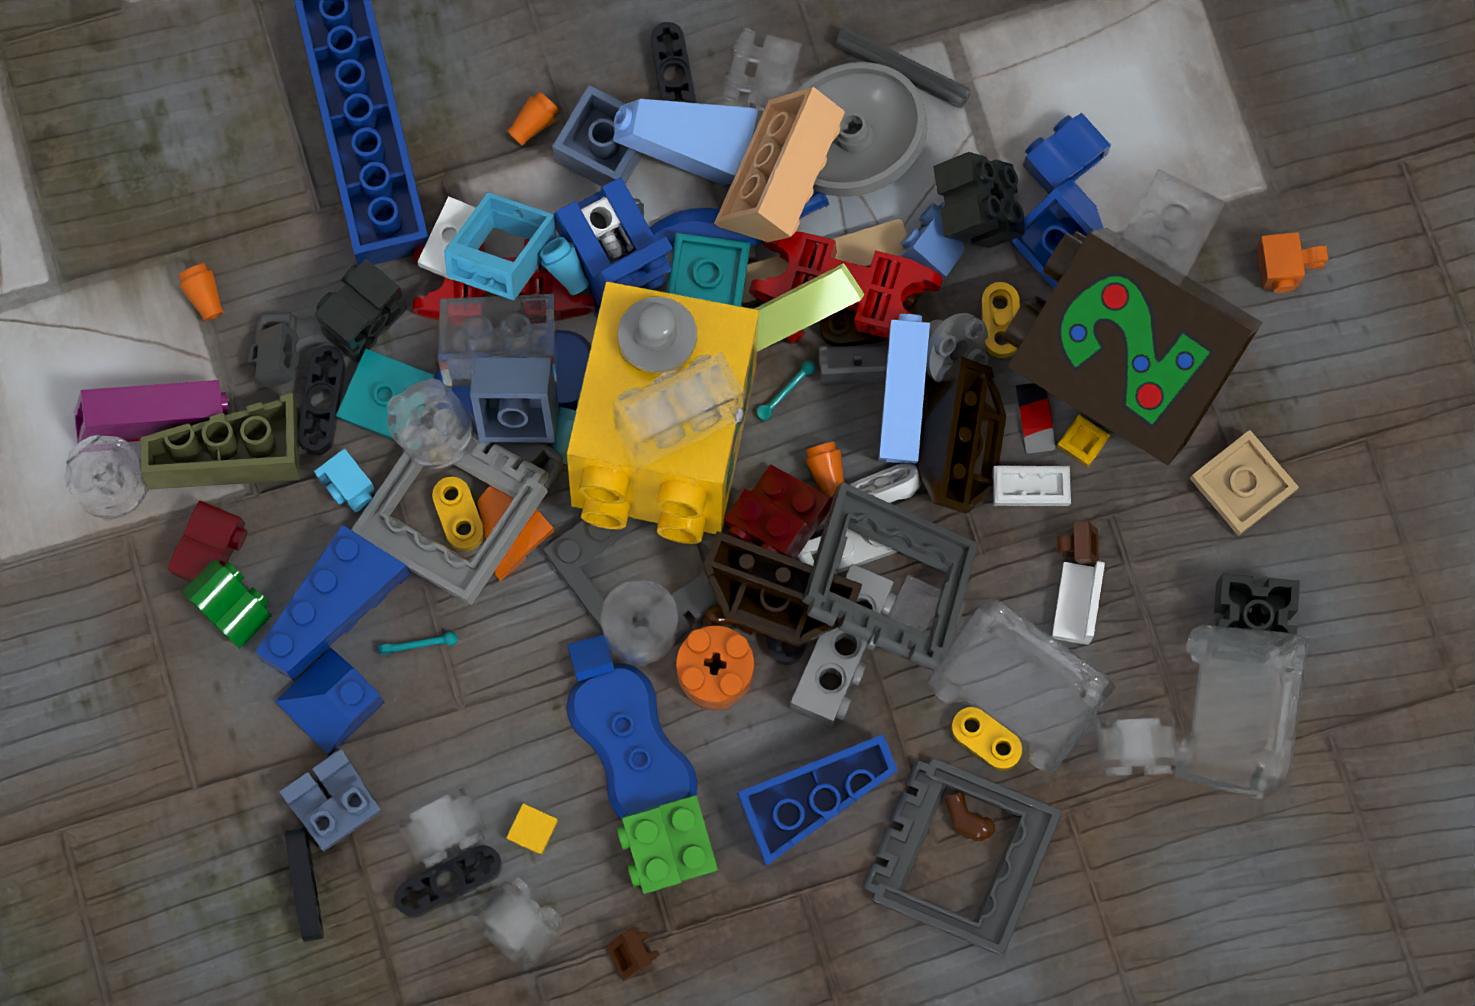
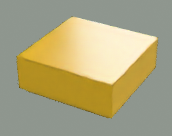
M1079 414L1058 443L1057 448L1089 468L1108 441L1110 434Z
M523 803L506 839L542 856L559 820Z

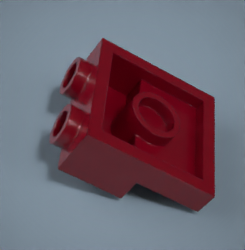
M770 464L752 491L743 490L724 520L730 527L728 533L732 537L746 542L750 541L757 546L796 560L829 512L832 498Z

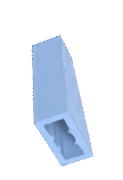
M638 99L620 106V109L617 111L614 118L615 133L613 141L725 186L732 184L753 137L758 110L749 107Z
M899 314V320H891L878 462L916 465L918 462L930 323L922 322V316Z

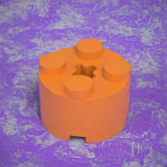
M707 626L696 629L684 640L678 651L676 661L678 682L685 695L695 705L708 710H722L737 703L749 692L754 678L753 653L747 640L736 631L723 626ZM713 661H719L721 667L725 668L719 669L717 675L710 674V668L707 667L712 666Z

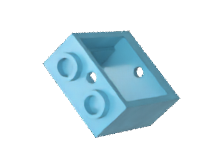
M488 192L444 250L447 277L514 301L541 264L540 250L547 243L556 239L555 215ZM493 228L530 240L514 262L478 250Z

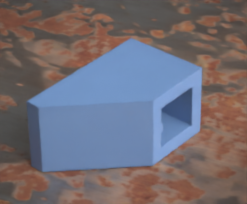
M942 202L938 206L932 203L921 214L919 220L922 222V225L918 230L913 228L902 240L900 245L904 249L899 256L911 259L934 270L944 279L965 251L962 241L945 237L940 210L945 207V202Z

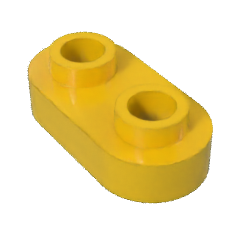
M996 282L989 285L984 290L981 299V318L988 332V338L985 340L986 351L997 358L1010 357L1018 350L1009 343L999 345L994 339L998 335H1004L1020 308L1017 290L1005 282ZM997 299L1003 300L1006 303V307L1004 309H997L994 307L993 302Z
M458 477L441 479L433 489L432 498L447 540L456 550L463 552L474 550L483 541L484 529L470 489L466 482ZM448 490H456L458 496L455 500L449 501L444 498ZM468 524L471 526V531L467 535L458 534L457 529L460 525Z
M967 707L955 715L951 731L957 743L985 764L998 771L1009 770L1018 763L1022 755V745L1014 733L979 708ZM968 720H974L978 723L979 729L976 732H968L965 729L964 723ZM999 743L1007 744L1010 748V753L1005 756L999 755L996 751V745Z

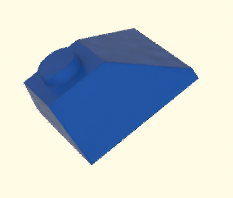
M1070 179L1056 187L1023 220L1025 235L1010 241L1055 289L1058 282L1045 275L1043 270L1062 238L1067 233L1073 235L1076 231L1087 236L1089 232L1103 229L1104 227L1097 206Z
M332 648L275 701L328 756L385 703L381 695L354 667Z

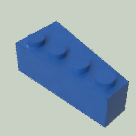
M342 525L257 648L256 654L263 662L294 681L331 648L330 645L345 632H349L357 624V621L372 607L380 604L392 589L399 583L402 584L411 576L407 565Z
M884 734L736 793L765 866L769 865L787 850L898 771Z

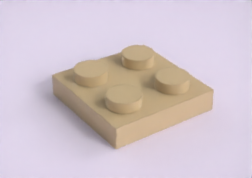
M1251 430L1247 431L1190 477V480L1238 536L1246 532L1299 489V486Z

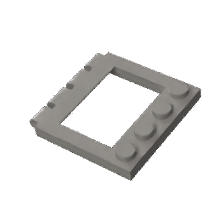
M439 414L432 424L427 421L424 422L351 530L407 565L408 569L472 605L547 494L548 490L544 487V484L549 477V473L527 460L522 462L521 457L497 444L492 446V442H479L477 433L468 428L463 430V425ZM432 453L514 498L472 561L391 516Z

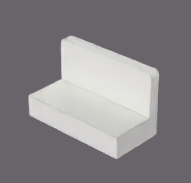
M1097 561L1094 567L1069 562L1063 563L1051 639L1086 645L1090 644L1095 631L1105 562Z

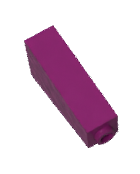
M219 380L81 390L74 410L78 449L140 439V437L189 423L192 426L210 420L209 417L224 413V415L228 414L226 392H220Z

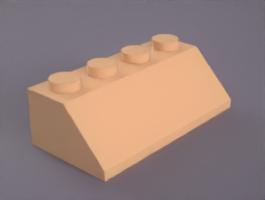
M814 87L768 100L714 224L719 228L766 242L791 237L799 227V217L805 204L813 195L815 180L819 172L826 165V155L832 141L836 139L840 132V123L845 111Z

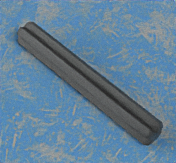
M843 27L836 37L835 46L866 62L877 63L895 69L907 77L914 86L959 108L966 104L970 96L971 90L968 87L846 27Z

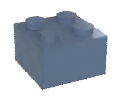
M588 85L552 146L554 161L602 187L622 177L626 185L643 153L613 141L615 133L614 118L620 106L625 103Z
M475 358L470 396L479 442L555 443L559 404L551 358Z

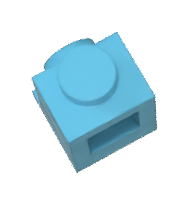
M345 448L314 471L323 486L330 482L325 488L337 504L341 505L345 501L354 512H359L368 506L372 500L371 496L376 493L372 482Z

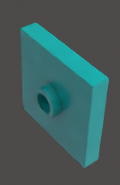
M676 233L671 262L673 270L670 271L667 293L741 307L750 242Z
M365 349L337 411L336 418L407 446L434 385L435 375Z

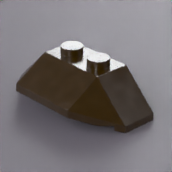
M962 356L957 357L929 398L918 463V474L934 504L965 514L973 510L975 505L993 491L992 469L994 466H999L1006 413L999 390L993 381L995 376L992 367Z
M719 531L716 532L703 568L726 621L797 647L839 626L840 618L838 617L834 625L830 626L807 615L809 604L802 602L811 574L812 565ZM834 574L829 591L856 603L863 584Z

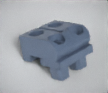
M342 749L312 768L332 796L330 799L325 796L309 772L279 791L323 852L382 812Z

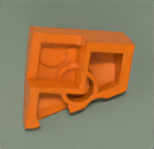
M491 485L476 502L486 539L514 499ZM537 509L494 571L496 578L500 582L526 561V555L554 532V528Z

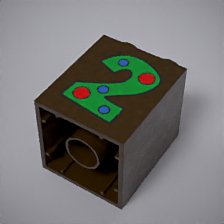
M1109 228L1091 231L1087 236L1078 231L1073 235L1067 233L1055 248L1043 270L1045 275L1058 282L1046 302L1036 296L1032 302L1026 300L1015 314L1002 339L1018 349L1008 367L1168 466L1183 451L1263 322Z

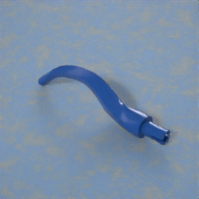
M814 190L812 197L805 204L799 219L829 206L826 194ZM694 208L675 212L649 227L657 241L666 236L671 245L675 242L676 233L750 242V246L764 243L763 240L719 228L714 222L720 209ZM597 305V308H596V310H595V312H594V316H595L596 318H598L599 311H600V308H599L598 305Z

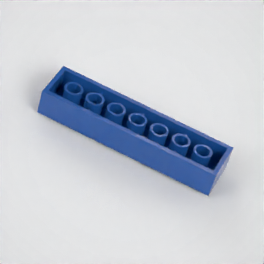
M294 0L357 263L360 265L366 258L375 265L413 256V251L416 248L426 245L429 235L372 1Z

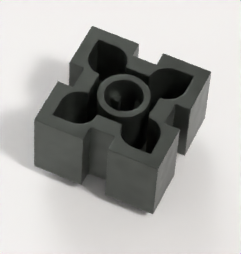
M967 152L933 166L938 195L944 196L945 207L940 210L946 238L962 242L971 239L974 245L992 248L1025 235L1023 224L1024 212L1021 205L1014 201L1013 194L1018 192V177L1013 164L997 159L989 161L986 156Z
M366 258L359 266L355 264L347 270L342 278V282L345 285L338 293L328 292L317 304V311L315 313L318 323L321 324L320 328L323 335L356 363L361 360L365 349L370 350L376 344V339L385 329L388 330L407 310L405 301L401 298L403 295L400 286Z
M1222 573L1216 582L1214 613L1224 614V616L1213 627L1211 658L1242 661L1248 652L1258 653L1257 662L1289 665L1296 656L1297 626L1288 625V620H1291L1298 611L1300 580L1268 578L1263 586H1253V576ZM1251 613H1255L1257 620L1263 621V623L1259 626L1253 625L1248 620V617Z

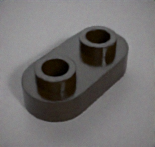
M842 309L820 321L821 337L827 344L833 347L878 343L887 338L856 331L855 316L857 312ZM836 320H841L846 324V327L842 330H836L833 328L832 323Z

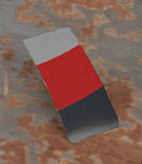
M1035 383L1017 385L1015 388L1026 453L1055 450L1056 446L1047 391Z

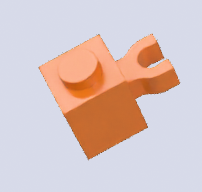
M1299 232L1261 236L1256 247L1262 290L1273 289L1274 293H1287L1295 290L1296 287L1300 286L1305 277L1304 269H1323L1325 267L1324 262H1328L1327 246L1301 249Z

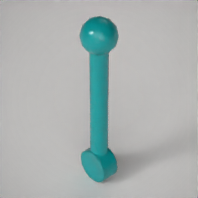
M812 361L803 362L800 372L767 405L758 407L757 417L759 420L768 421L772 416L771 411L806 375H811L815 372L816 366Z
M448 631L444 636L399 644H384L378 646L379 655H388L397 651L444 643L448 646H453L457 643L458 636L455 632Z

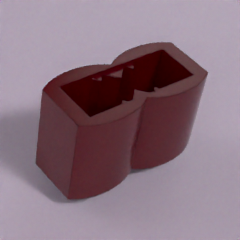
M199 500L187 523L184 535L172 555L167 570L174 576L192 582L214 559L224 566L229 561L233 551H239L247 536V530L244 529L245 522L239 516Z

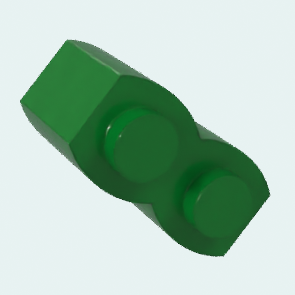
M214 559L182 593L230 642L240 649L272 617L264 608L269 602L254 587L249 591L245 589L240 583L245 577L230 562L223 566Z

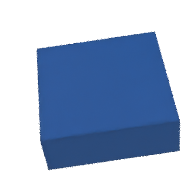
M604 634L567 645L577 681L615 671Z

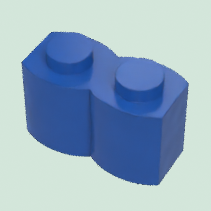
M1083 113L1078 114L1074 118L1070 115L1064 117L1053 128L1054 135L1046 140L1042 137L1036 139L1025 150L1027 156L1023 166L1048 194L1070 179L1075 181L1108 155L1111 144Z

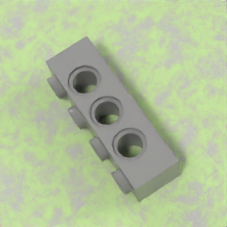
M851 564L846 578L863 584L856 603L865 605L877 613L889 616L897 598V595L891 593L894 581ZM838 627L821 635L790 702V710L829 727H833L836 718L843 721L852 701L846 695L852 683L857 686L860 684L867 664L861 661L866 649L874 651L876 647L873 645L875 634L872 633L867 642L839 630ZM841 639H849L855 644L856 651L851 655H841L836 651L835 644ZM828 673L835 674L841 680V685L836 690H826L820 685V678Z

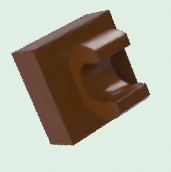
M1089 521L1074 522V536H1058L1057 551L1062 552L1064 557L1075 556V561L1080 565L1094 567L1096 562L1099 561L1098 529Z
M634 928L622 933L606 945L623 981L639 974L652 964L651 961L659 956L658 950L647 953L642 943L650 937L649 932L643 931L638 934Z

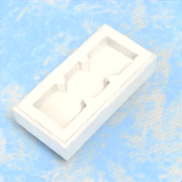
M448 196L417 262L419 267L448 278L444 250L476 207Z
M994 466L992 469L993 506H1069L1071 504L1070 466Z

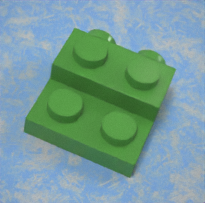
M696 794L621 816L623 825L616 827L622 849L630 848L634 863L628 864L627 867L633 888L641 886L643 894L718 871Z

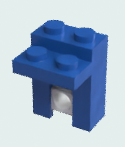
M622 177L601 187V190L578 203L574 201L554 213L556 231L560 237H564L567 242L574 244L584 274L589 281L588 288L599 308L606 281L654 290L666 283L663 276L673 270L665 257L673 250L666 236L658 241L655 239ZM597 212L603 215L606 220L605 229H598L592 225L590 221L591 213ZM625 248L627 253L622 254V250ZM626 254L623 258L615 261L612 264L609 261L611 259H616L619 256Z

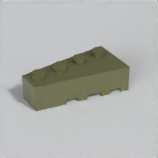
M293 392L280 396V400L263 405L262 402L246 406V410L226 416L224 413L209 417L210 420L192 426L188 423L140 437L141 475L148 490L300 480L299 410Z

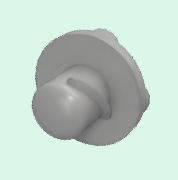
M664 297L646 298L633 304L621 318L618 327L619 347L623 358L642 371L649 373H674L681 369L694 352L697 342L696 324L690 312L677 301Z
M958 313L944 321L939 319L931 321L926 372L929 377L940 383L957 357L961 356L987 365L988 355L986 353L985 340L988 338V332L985 323L969 313Z

